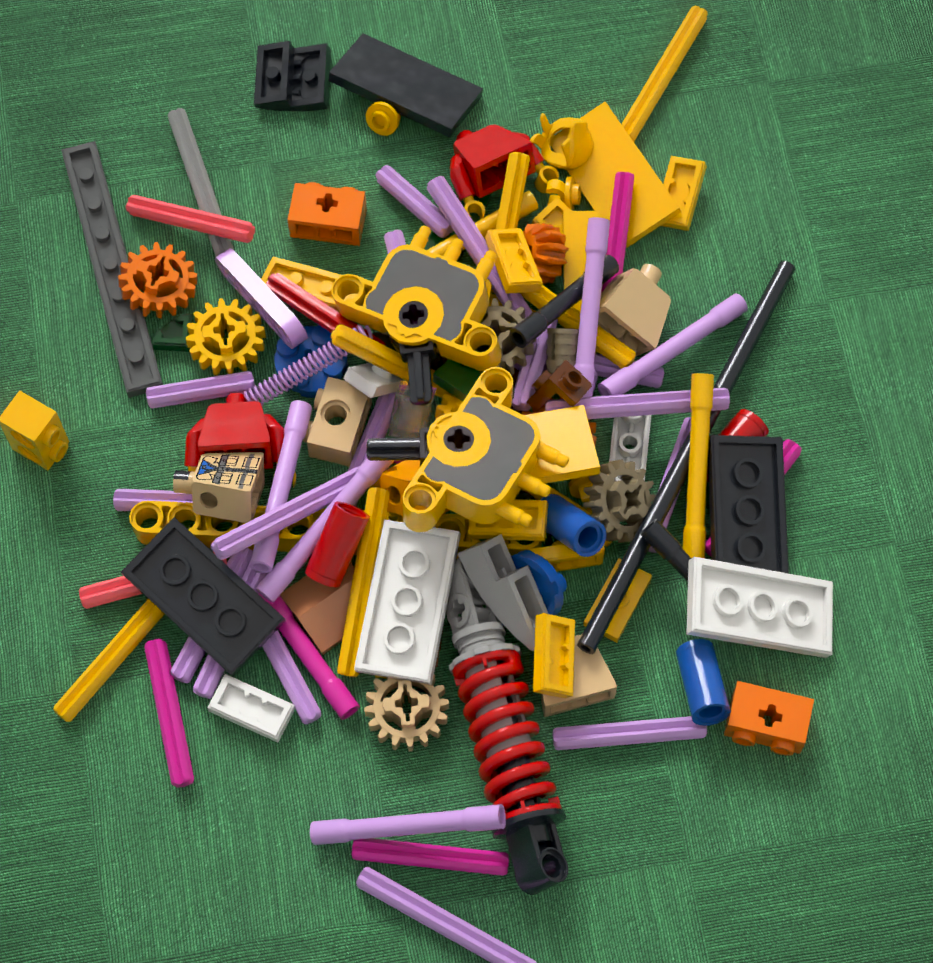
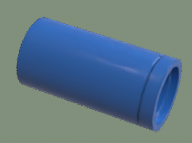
M549 494L548 497L540 499L547 500L548 503L546 527L548 534L583 557L593 556L601 550L606 541V529L602 523L557 494Z
M695 639L683 643L676 650V657L692 721L702 726L718 724L727 719L731 711L713 643L705 639Z

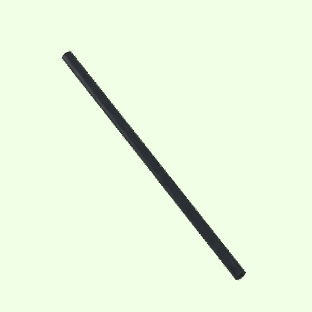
M779 262L714 385V388L728 389L729 396L795 272V267L790 262ZM722 410L710 412L709 434ZM690 432L577 643V646L588 654L595 653L650 548L649 543L640 533L655 519H658L663 524L688 476Z

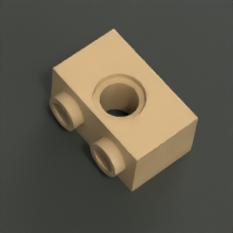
M328 377L324 389L319 388L316 393L314 409L317 412L314 421H309L306 436L303 439V442L307 443L309 457L350 466L362 437L372 405V398L344 380ZM334 417H341L345 419V421L340 425H331L328 423V421Z

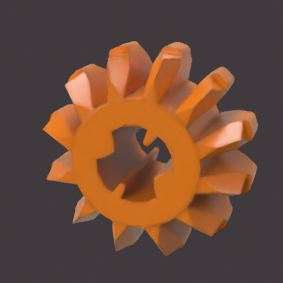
M527 224L523 234L543 284L553 283L557 276L562 275V265L567 263L565 253L569 248L564 246L566 235L560 233V229L552 224Z

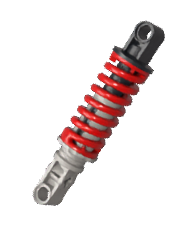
M458 558L455 562L446 615L453 633L452 643L454 648L458 649L459 656L449 665V670L454 676L456 687L460 686L458 690L459 699L466 704L463 709V715L465 720L471 723L468 729L469 737L473 742L477 743L473 753L475 759L482 763L478 773L480 779L487 783L483 791L487 801L493 803L492 805L502 804L505 809L506 826L504 829L491 830L493 838L507 839L518 886L526 894L536 895L564 881L568 875V864L564 857L556 828L557 825L565 821L566 814L565 810L561 808L558 796L549 798L548 803L541 802V799L547 798L556 792V786L551 781L536 783V779L550 773L551 768L548 762L530 761L541 756L545 752V746L541 741H531V738L539 733L540 727L537 722L526 721L525 719L534 713V705L528 701H520L521 698L529 693L528 684L520 681L515 682V679L524 672L520 658L522 655L519 646L505 643L504 636L506 631L504 625L481 598L468 577L460 558Z

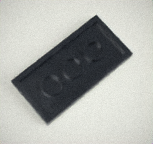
M364 33L331 69L328 79L329 82L374 103H388L398 114L449 138L478 103L483 93V88Z
M710 435L708 482L711 559L789 574L783 437Z
M175 517L121 571V574L232 677L286 621L280 613L222 560L218 559L207 546Z

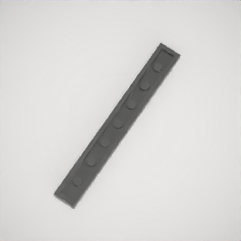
M93 141L62 149L63 159L128 398L146 393L148 387L163 385L142 307L139 306L137 309L132 310L130 309V299H122L118 275H121V262L128 263V257L97 145Z

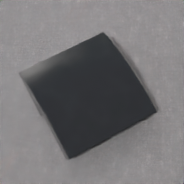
M290 41L259 45L257 49L254 93L255 107L274 111H317L328 109L330 87L328 79L331 68V49L328 44L323 43L294 48Z

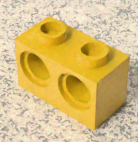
M19 390L0 415V426L12 450L49 470L54 462H59L65 456L68 450L69 439L56 411Z

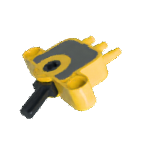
M427 226L420 227L410 245L398 246L391 250L373 282L357 275L345 274L338 277L331 287L333 299L343 317L364 326L368 325L369 328L379 332L388 333L391 343L400 352L403 362H408L410 402L413 405L426 406V404L431 403L433 400L430 360L437 359V351L445 358L478 371L497 367L502 358L496 333L490 327L481 324L489 305L485 282L494 266V261L497 257L496 253L491 250L486 251L484 257L480 259L476 269L457 262L464 245L463 241L459 238L453 239L443 256L424 249L431 233V229ZM350 294H358L352 300H344ZM481 345L491 346L485 352H475L477 347Z
M500 367L486 369L479 376L458 410L438 417L430 425V428H420V438H370L367 440L366 453L367 459L370 461L420 460V468L403 494V521L410 530L415 532L431 530L446 508L479 524H492L504 518L515 524L529 527L533 520L532 516L511 504L521 488L543 497H548L550 494V486L530 475L538 458L562 468L568 465L569 457L540 442V429L533 420L510 409L513 395V377L507 370ZM492 390H498V391H501V392H500V393H492V392H490V391H492ZM417 505H423L428 508L425 510H416L413 507Z

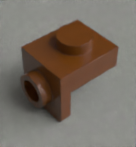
M565 360L552 374L545 370L531 385L536 392L526 403L538 412L557 393L570 406L574 407L592 387V384L580 371Z

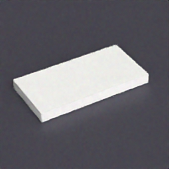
M384 519L354 666L356 672L432 685L461 536L459 531L433 527L426 532H415L406 527L404 522Z
M693 557L689 560L686 635L823 658L832 655V581Z

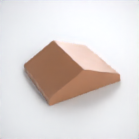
M351 562L338 588L318 583L306 575L280 594L294 617L322 655L342 642L355 568Z

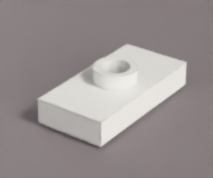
M371 363L348 367L343 378L347 383L370 398L409 389L408 381Z
M227 674L224 675L207 707L209 712L277 743L295 711L294 704Z

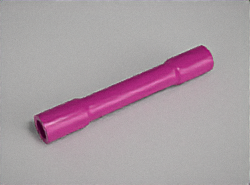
M259 593L266 602L285 618L286 621L279 628V631L320 686L322 694L339 718L345 720L356 713L360 705L342 680L333 673L297 623L292 611L282 597L279 596L274 603H271Z

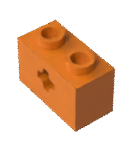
M315 182L306 184L295 183L288 215L290 237L360 246L367 211L365 191H358L353 187H325Z
M737 681L732 694L731 713L727 718L724 736L732 737L734 743L743 746H754L755 743L769 746L772 752L780 755L791 756L794 753L800 754L806 743L814 699ZM764 715L771 717L772 727L764 725Z

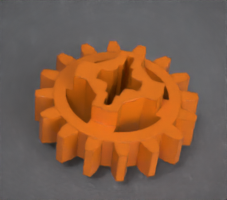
M154 242L153 250L149 251L144 245H141L139 255L129 252L128 263L121 262V275H118L122 299H130V309L132 310L137 309L139 306L143 307V316L147 317L150 311H156L157 317L162 318L163 311L168 310L174 316L176 315L177 305L186 309L188 307V298L195 297L197 273H194V262L186 261L185 251L174 254L173 245L171 244L165 250H160L159 243Z

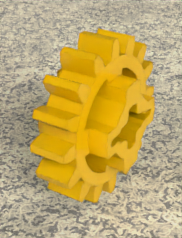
M220 298L218 307L215 308L208 302L205 303L206 313L202 314L195 311L193 314L196 323L187 324L190 335L186 336V343L188 348H191L189 351L192 360L199 359V365L202 370L211 365L213 374L218 376L221 369H226L228 374L234 373L235 367H239L243 372L247 371L245 362L249 360L257 363L258 356L256 351H264L265 349L262 339L266 338L264 326H261L260 315H252V308L249 304L240 309L238 299H234L230 306H226L223 298ZM225 329H227L229 338H227V345L224 344L223 336H225Z

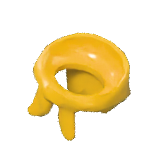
M542 113L540 115V123L543 132L542 134L537 133L532 136L530 141L541 149L544 161L558 169L571 170L580 167L587 161L593 149V140L588 129V123L579 118L568 117L560 118L549 124L546 115ZM562 129H570L568 138L561 144L563 153L553 152L550 143L554 134Z

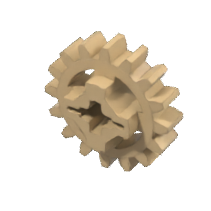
M433 675L432 685L386 677L387 680L383 682L375 678L373 683L377 692L366 693V700L373 705L365 707L364 710L365 717L373 718L368 723L370 731L380 729L378 734V741L380 743L390 738L392 739L393 750H397L402 742L406 743L407 749L410 752L413 751L414 742L416 741L427 747V736L429 734L437 738L440 737L441 732L437 724L443 725L448 722V716L440 711L449 709V700L439 699L445 694L444 685L434 687L435 675ZM412 686L422 689L427 694L421 695ZM398 687L397 691L390 698H385L390 691ZM405 695L408 696V703L411 704L410 721H406V715L403 714L402 709L403 703H405ZM430 718L425 725L416 729V726L422 719ZM386 722H394L402 728V731L392 728Z

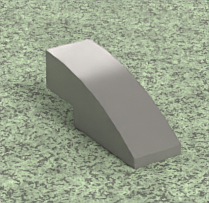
M502 534L478 542L457 553L468 577L494 615L519 641L531 651H534L535 616L549 613L529 566L516 569Z

